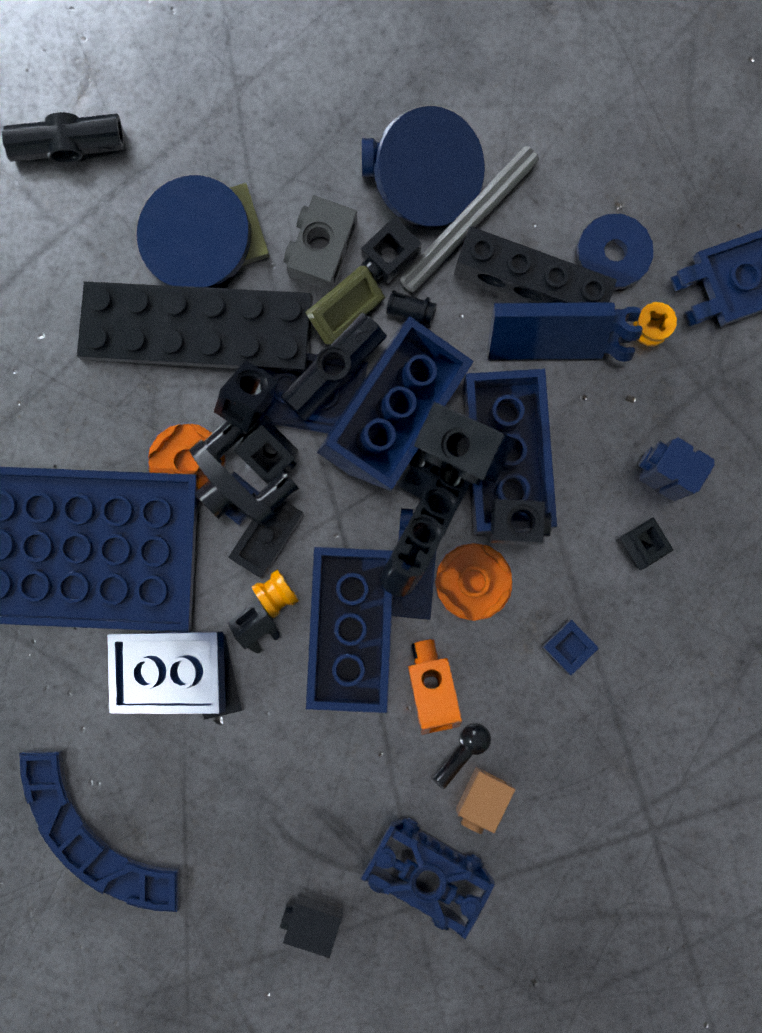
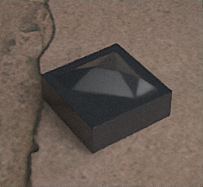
M654 517L620 537L639 570L647 568L674 550Z

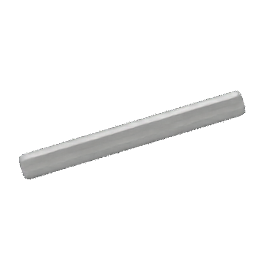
M528 146L523 147L408 268L399 280L411 293L415 292L466 239L470 226L476 228L537 164L539 156Z

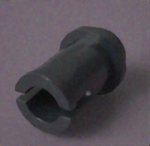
M393 290L388 300L386 314L405 319L411 316L420 324L431 326L437 304L431 302L430 297H426L423 300Z

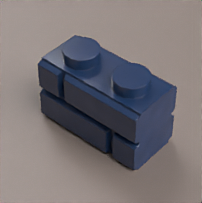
M679 437L670 440L666 444L659 441L654 448L650 447L639 462L638 466L643 469L639 475L640 481L653 489L660 488L659 493L675 502L700 491L715 466V459L700 450L694 452V446Z

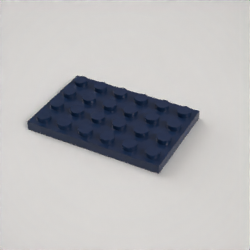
M0 467V624L191 632L198 498L194 494L198 491L199 476L193 474Z

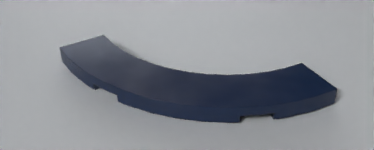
M62 751L20 752V775L27 804L30 805L32 814L39 826L37 827L39 833L62 864L96 891L127 902L128 905L154 911L178 912L180 909V868H163L133 860L119 853L99 838L84 821L72 800L65 779Z

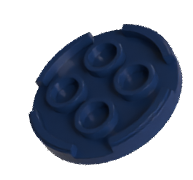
M436 106L419 107L407 111L395 118L382 133L383 137L378 147L376 164H374L377 188L386 205L399 218L402 217L420 226L434 227L453 222L480 194L484 181V154L480 141L472 127L455 112Z
M182 176L162 185L145 203L137 225V245L141 258L150 272L168 286L212 288L224 282L230 276L233 277L243 265L251 244V223L241 200L228 186L207 176Z

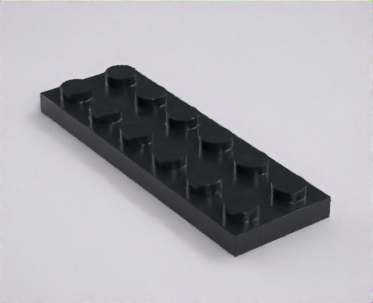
M84 281L77 357L81 360L235 369H238L247 360L263 370L305 372L308 366L311 321L305 312L312 307L313 296L311 293Z

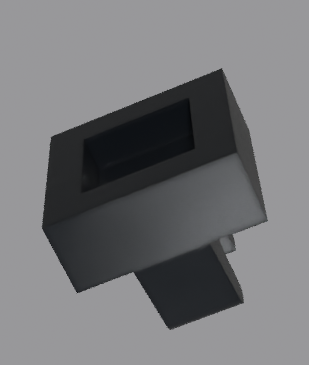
M259 599L227 622L235 639L244 650L248 648L257 654L263 651L257 640L266 633L270 634L275 641L279 638V632L274 620L265 610Z

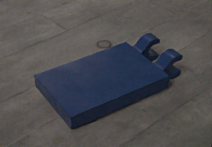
M762 229L698 251L693 256L696 265L680 269L676 272L677 275L670 278L675 292L687 289L703 281L710 300L696 304L691 307V310L684 313L690 327L716 316L720 326H724L762 312Z
M614 302L494 303L488 340V359H603L604 353H608L618 361L627 362L632 360L635 348L622 347L619 343H630L640 339L643 330L642 326H631L627 322L638 321L641 311L640 308L633 306L615 309Z

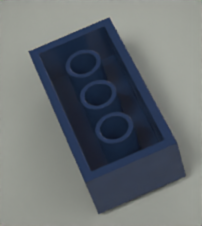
M545 369L466 373L463 380L465 416L516 439L496 483L485 480L481 481L480 486L470 483L473 535L490 534L492 502L495 499L545 502V512H551L552 515L551 530L556 528L557 515ZM467 437V451H468L470 443H469V439H468V437ZM516 512L511 517L512 528L516 532H529L531 529V519L523 512Z
M314 547L306 709L387 713L392 594L384 589L380 577L393 552L392 550Z

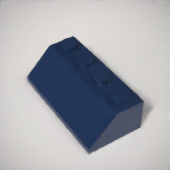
M409 316L398 328L317 453L347 474L391 491L418 450L417 447H414V444L433 403L436 402L446 406L474 361Z

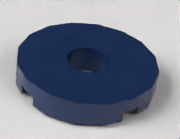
M606 214L594 219L583 230L576 247V257L579 266L617 279L615 291L635 285L647 273L654 257L653 241L647 229L635 218L624 214ZM609 244L619 245L624 251V258L620 261L610 260L605 254V246Z

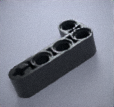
M419 448L396 484L407 492L419 497L421 501L380 577L384 589L397 597L411 594L417 586L471 483L457 476L460 471L458 467L448 463L444 469L424 460L426 452ZM403 562L411 565L408 571L402 568Z

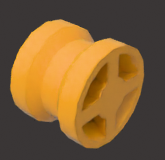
M662 302L647 304L641 310L638 321L632 323V326H642L643 329L640 339L637 341L640 344L651 347L662 344L674 332L677 326V317L674 310Z
M278 569L271 573L270 579L265 583L258 582L252 586L255 595L273 619L280 615L281 609L286 605H295L299 602L298 597Z

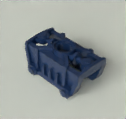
M404 817L403 820L399 819L391 822L360 877L361 880L369 881L368 885L376 893H385L387 895L390 893L432 917V922H434L437 928L441 930H449L451 928L462 938L466 939L495 886L493 878L486 868L483 867L485 863L482 862L479 856L475 854H467L465 856L421 831L418 822L410 817ZM392 837L413 850L417 863L408 858L405 862L398 860L395 857L394 850L387 844L389 838ZM394 867L400 871L398 877L405 881H399L380 868L389 869ZM424 871L436 873L440 880L437 889L431 893L422 892L416 885L417 877ZM465 879L483 889L484 892L481 897L471 894L463 897L456 893L458 887L450 882ZM438 900L447 905L452 901L460 905L462 914L468 919L467 924L456 912L440 904Z

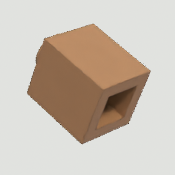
M476 767L456 807L458 816L463 818L461 824L479 834H482L484 829L495 834L516 789L512 784Z

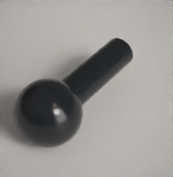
M473 723L467 725L460 734L461 745L432 778L439 787L445 789L472 755H479L487 751L491 744V735L485 726Z

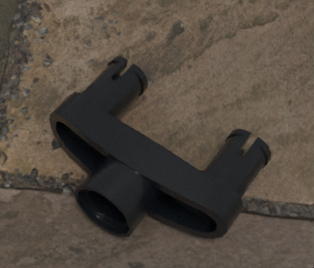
M225 421L205 441L200 439L189 449L194 460L209 479L194 495L217 519H220L234 506L254 522L265 526L275 516L274 511L297 491L299 487L281 470L257 495L253 493L251 495L221 465L222 460L220 458L241 438L246 436L242 430Z

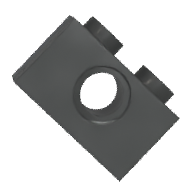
M313 195L309 207L304 205L300 211L297 220V228L300 229L297 240L296 242L290 241L285 251L283 262L287 264L289 277L331 291L335 286L358 223L357 210ZM321 236L329 240V244L323 249H314L309 245L310 241L315 237Z

